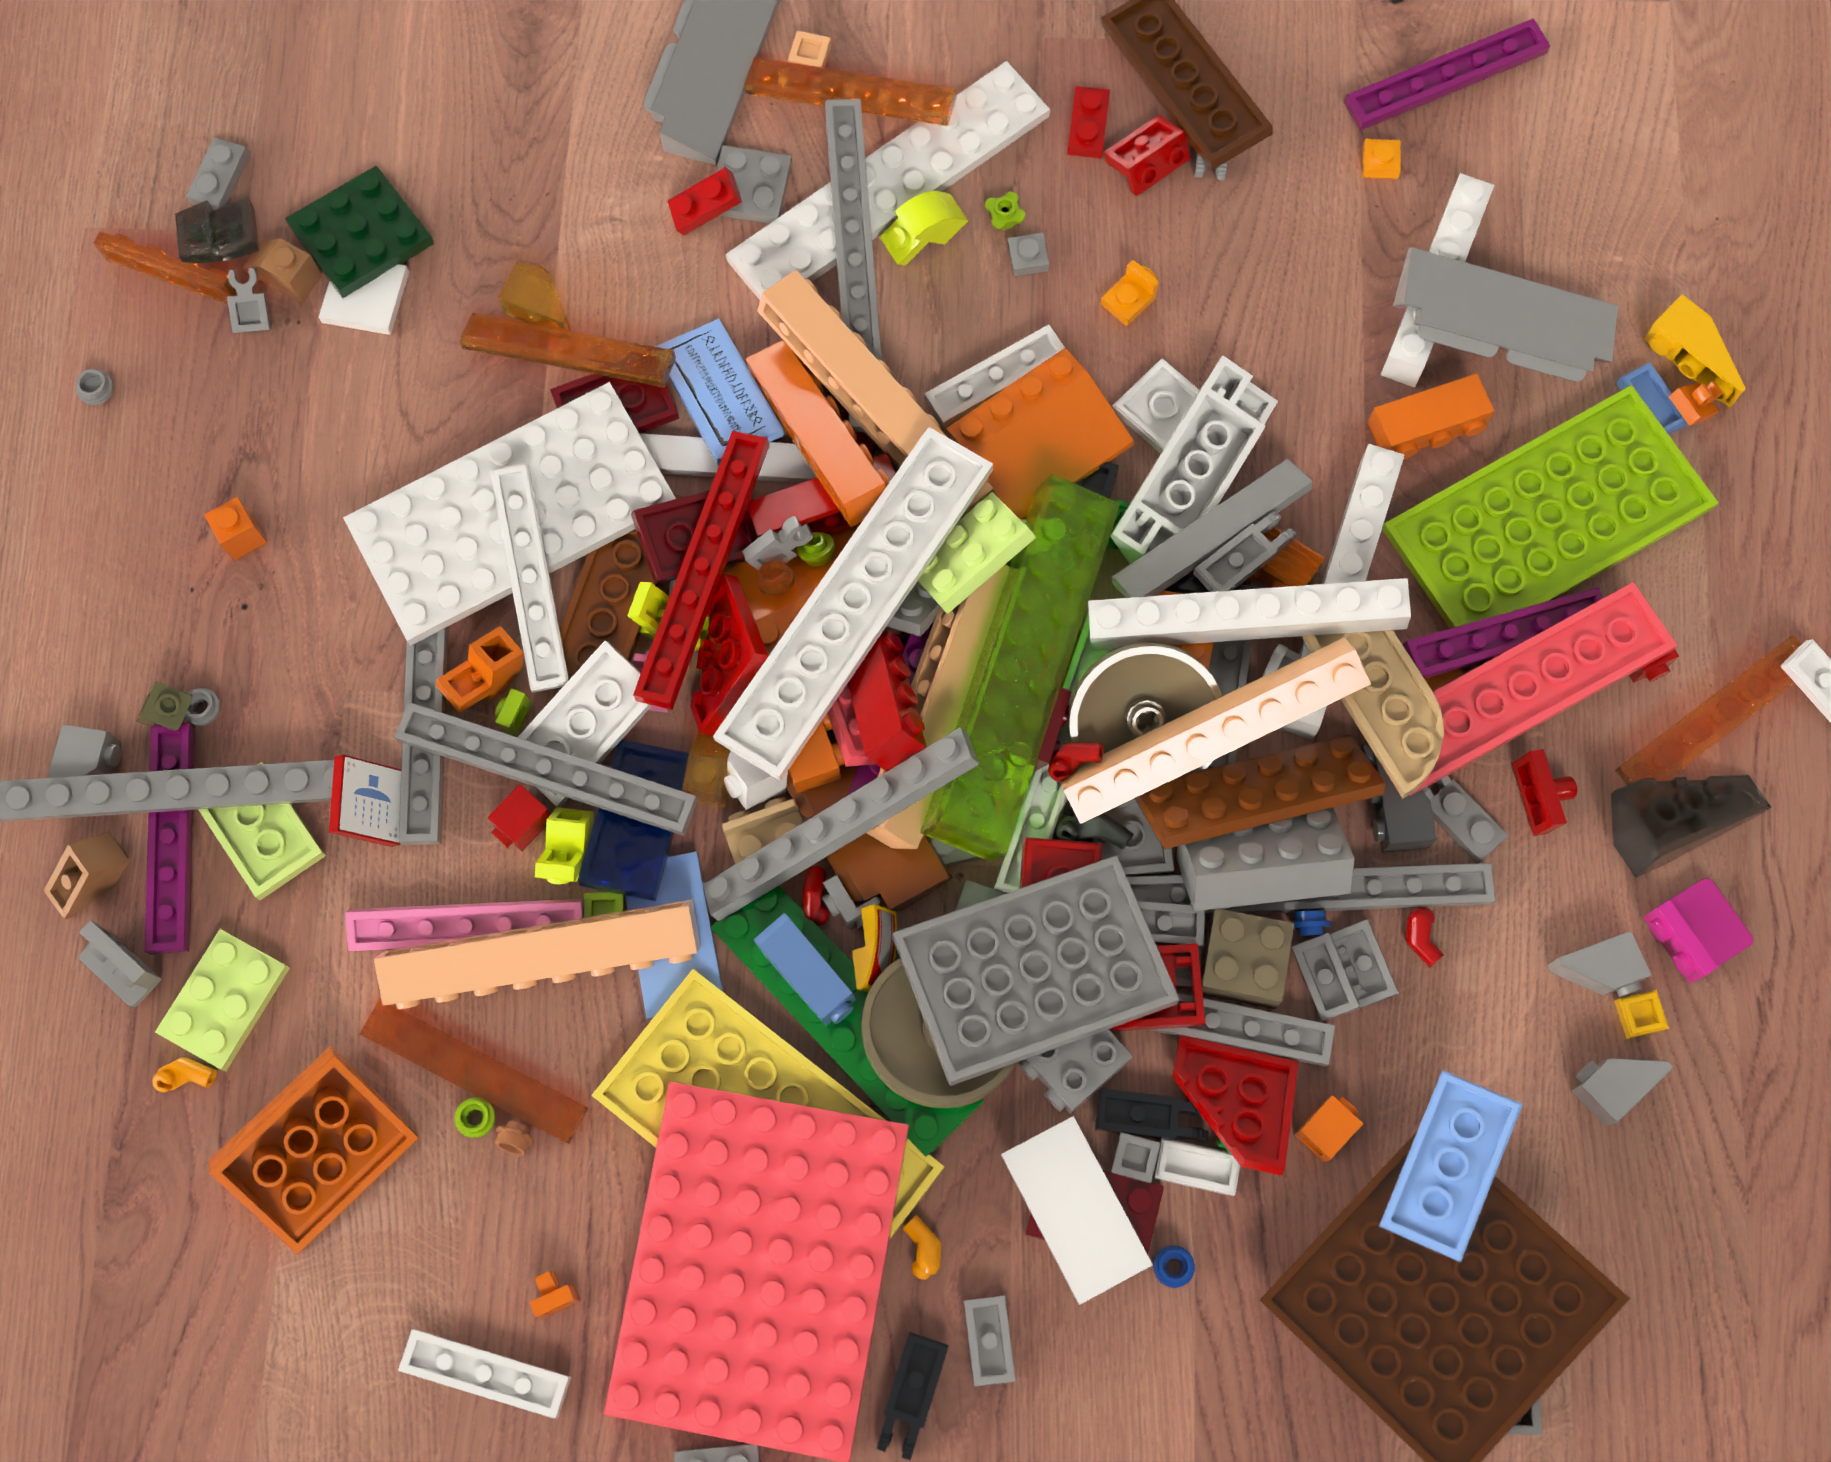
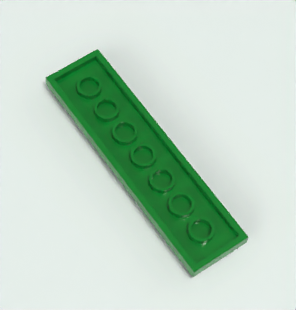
M780 886L775 887L726 918L717 920L710 927L892 1122L910 1125L908 1139L925 1157L931 1155L985 1103L982 1098L969 1105L954 1108L927 1107L901 1097L886 1086L873 1070L864 1050L861 1022L868 992L856 988L853 962L813 921L808 920L804 916V911ZM784 913L853 993L856 999L851 1004L853 1010L841 1022L835 1024L832 1021L825 1026L766 959L754 942L758 935Z

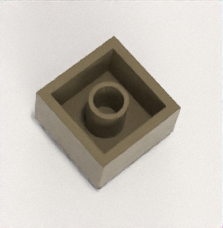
M1214 909L1209 919L1201 968L1203 995L1276 1009L1283 1001L1294 923L1223 909Z

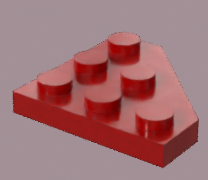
M724 574L720 579L707 617H710L707 639L701 638L696 665V669L702 670L699 692H692L690 705L700 734L709 736L715 734L769 656L737 576Z
M1180 1035L1172 1078L1241 1167L1279 1176L1283 1175L1286 1167L1299 1061Z

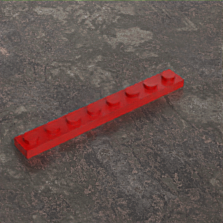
M737 431L731 432L634 690L633 696L637 702L673 710L770 445L766 437Z

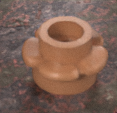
M508 1121L506 1127L498 1126L496 1128V1132L499 1134L495 1140V1145L507 1153L524 1156L527 1148L534 1143L533 1138L529 1135L530 1129L521 1123Z

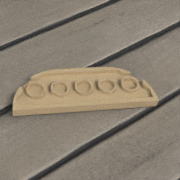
M1393 630L1302 636L1312 653L1342 638H1345L1355 648L1371 684L1341 698V701L1401 797L1405 798L1413 793L1425 782L1437 763L1444 737L1442 712L1434 693Z

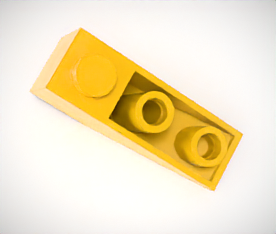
M1681 294L1655 321L1643 340L1650 345L1655 353L1666 357L1675 364L1687 378L1694 379L1700 385L1705 384L1706 386L1715 381L1723 392L1715 400L1723 402L1730 408L1745 391L1744 383L1712 317Z

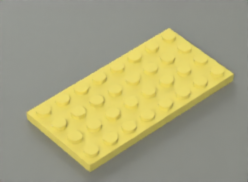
M694 969L690 971L591 1095L655 1148L657 1147L669 1082L885 1120ZM908 1138L890 1239L945 1168L931 1155L925 1157Z

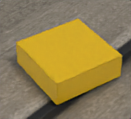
M1657 990L1615 1000L1626 1039L1669 1029Z

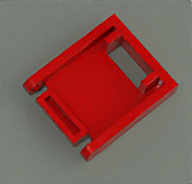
M1198 943L1157 946L1176 992L1175 968L1190 967L1193 1002L1180 1003L1179 1006L1177 1004L1110 1028L1109 1030L1117 1032L1204 1026L1206 1022Z

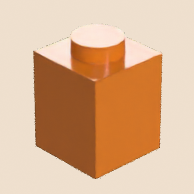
M238 497L204 514L219 544L234 561L267 543L252 514Z
M1332 1095L1319 1106L1294 1135L1325 1163L1335 1156L1363 1123L1357 1118L1359 1115L1358 1110L1343 1097L1337 1100Z

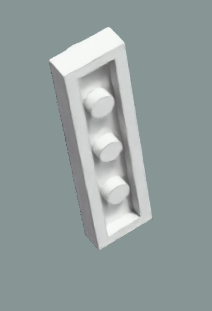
M1047 325L924 393V400L941 426L945 428L1065 347L1051 326Z
M412 1329L398 1371L554 1419L559 1418L571 1380V1376L416 1329Z

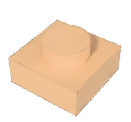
M797 31L788 57L789 68L822 75L831 48V38Z

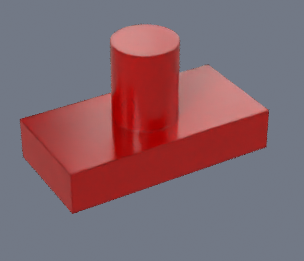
M1544 749L1529 751L1511 764L1533 836L1548 834L1566 824V818L1560 801L1576 797L1577 784L1571 776L1553 779Z

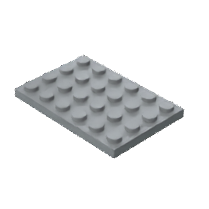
M1117 855L893 933L895 946L949 1086L1177 1005L1180 1000Z

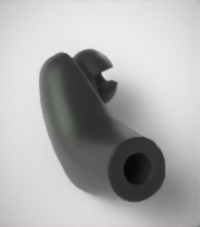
M1105 812L1081 824L1076 815L1065 817L1058 823L1056 830L1059 840L1081 841L1088 838H1100L1122 850L1134 835L1124 825Z

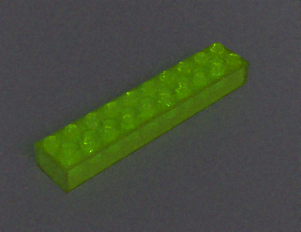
M1051 474L1036 489L1025 521V525L1036 538L1013 557L955 728L956 730L961 727L969 734L979 765L934 791L920 831L921 834L990 862L1007 854L1120 503L1054 474Z

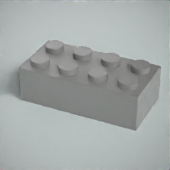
M1333 808L1177 846L1176 855L1194 911L1350 894L1355 859Z

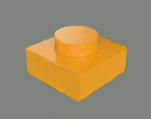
M1365 139L1362 151V177L1398 179L1401 172V140Z

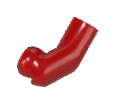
M1102 743L1064 744L1049 763L1048 774L1050 778L1061 782L1072 775L1082 762L1101 763L1104 754Z
M811 866L806 871L802 910L808 920L813 921L817 926H823L830 915L827 906L821 905L826 871L822 867Z
M1419 907L1411 911L1407 917L1405 941L1430 968L1444 954L1430 940L1432 923L1435 922L1434 913L1427 907Z

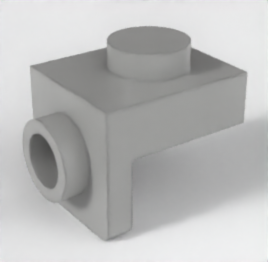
M837 875L823 882L827 894L822 897V900L833 917L840 914L849 930L855 926L858 929H863L861 908L873 904L882 907L878 897H874L856 908Z

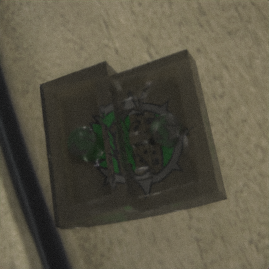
M247 197L217 210H214L208 200L175 213L178 254L182 262H220L259 251L254 207Z

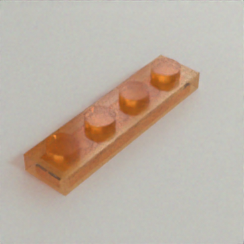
M100 231L93 242L109 262L227 305V296H237V290L230 284L228 275L219 269L211 268L209 271L200 268L195 262L186 257L180 256L176 259L167 256L164 251L155 246L147 245L145 248L135 244L130 238L119 233L112 236Z

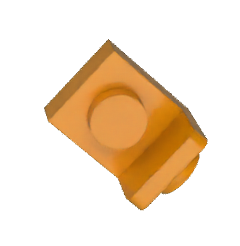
M1132 260L1127 265L1126 274L1101 297L1100 305L1125 326H1128L1156 299L1159 281L1150 268L1144 265L1140 266L1136 261Z

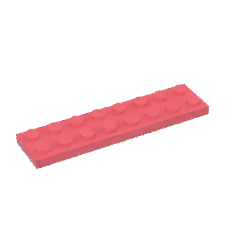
M1630 583L1433 691L1443 717L1444 737L1442 747L1431 774L1410 796L1673 651L1678 645L1635 583Z

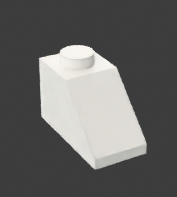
M730 751L727 760V776L724 777V783L732 798L737 797L745 810L785 793L788 771L782 780L779 781Z

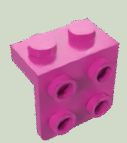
M1708 878L1700 880L1643 916L1652 935L1663 945L1672 958L1677 970L1685 976L1690 984L1719 968V965L1753 944L1752 934L1714 882Z

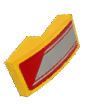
M875 904L861 908L865 947L852 950L856 988L868 993L878 976L895 961L896 946L893 940V933L897 932L896 912Z

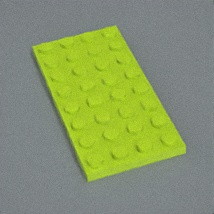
M1630 385L1383 524L1382 531L1449 629L1557 599L1713 510L1719 502L1635 388Z

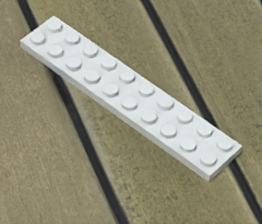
M1007 61L865 158L872 240L885 232L899 218L895 211L905 202L928 191H944L1050 117V108ZM828 183L726 253L727 262L759 300L764 291L794 270H797L804 279L813 282L837 265L831 183Z
M928 427L713 735L714 740L781 781L993 471V463Z

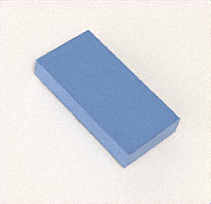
M1650 362L1620 377L1616 382L1620 391L1630 385L1635 388L1668 435L1688 426L1686 420L1668 397L1672 392Z

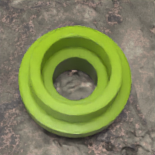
M813 532V538L807 544L797 546V552L807 565L819 567L831 561L834 555L835 543L829 534Z
M479 1097L466 1099L458 1106L455 1112V1125L458 1131L469 1138L485 1136L492 1130L496 1120L493 1106L487 1100ZM475 1111H480L483 1116L482 1121L478 1125H471V1114Z

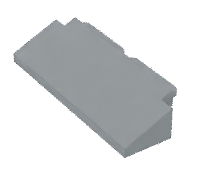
M684 0L674 24V33L679 37L678 43H671L665 47L644 100V107L647 112L652 113L653 121L662 123L659 134L664 152L717 166L722 145L724 146L780 0Z
M1411 247L1408 249L1393 307L1403 308L1410 306L1417 308L1413 324L1418 325V335L1421 339L1484 357L1494 356L1498 348L1507 350V361L1512 365L1570 381H1581L1584 379L1587 372L1594 371V363L1612 362L1618 305Z

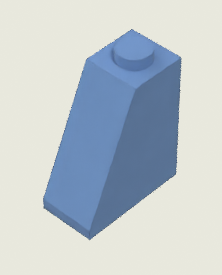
M785 913L754 939V942L766 959L825 1026L832 1021L837 1024L853 1010L851 1004L856 1000L853 993Z

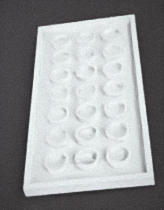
M610 382L343 517L410 646L513 593L490 469L523 463L529 464L549 574L635 530L636 528L631 517L633 510L676 499Z

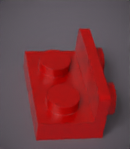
M1157 115L1103 152L1106 164L1127 177L1130 190L1136 196L1190 160L1185 131L1160 115Z

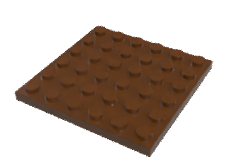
M1416 1132L1262 1296L1260 1301L1424 1462H1482L1630 1298L1496 1176H1494L1461 1262L1379 1227L1417 1134Z

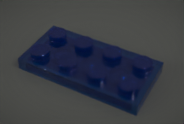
M621 740L617 744L611 768L686 792L695 759L692 753ZM599 808L577 880L579 885L656 901L674 832Z

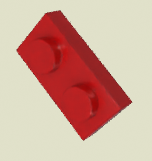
M1075 86L1067 155L1102 159L1110 97L1109 89Z
M724 167L667 200L676 231L686 235L742 203L733 172Z

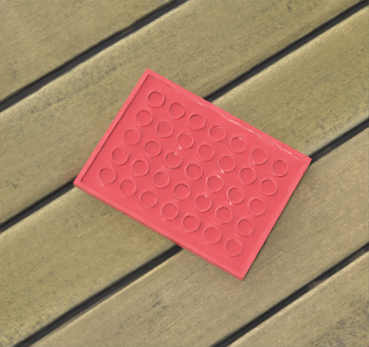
M669 1082L604 1415L839 1462H850L910 1125Z

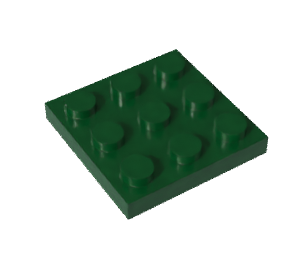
M377 165L285 218L289 228L342 299L396 265L402 264L434 245L429 232Z

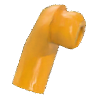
M181 1057L158 1069L157 1073L153 1076L152 1084L157 1091L163 1093L174 1090L190 1081L210 1088L216 1079L217 1070L187 1057Z
M916 1215L903 1227V1230L917 1245L916 1260L911 1264L912 1273L918 1279L926 1280L931 1275L936 1274L940 1268L941 1242Z

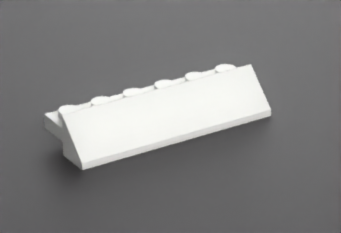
M1223 355L1218 360L1110 535L1129 564H1132L1218 506L1266 427L1264 424L1278 403L1275 398L1250 382L1253 375Z

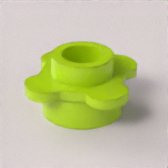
M1007 192L1003 197L997 199L990 197L986 200L985 209L991 214V224L994 228L1010 229L1017 223L1019 224L1024 221L1025 211L1020 209L1018 205L1019 196L1015 192ZM1007 208L1008 212H1002V209Z

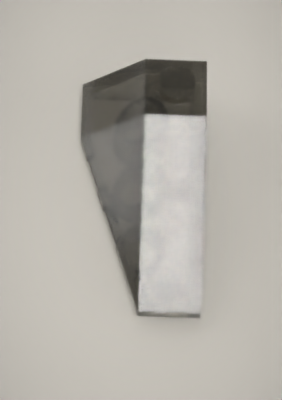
M1749 775L1709 776L1706 780L1689 781L1686 777H1675L1672 781L1657 782L1655 778H1643L1611 793L1613 845L1634 876L1639 877L1766 812L1771 808V805Z

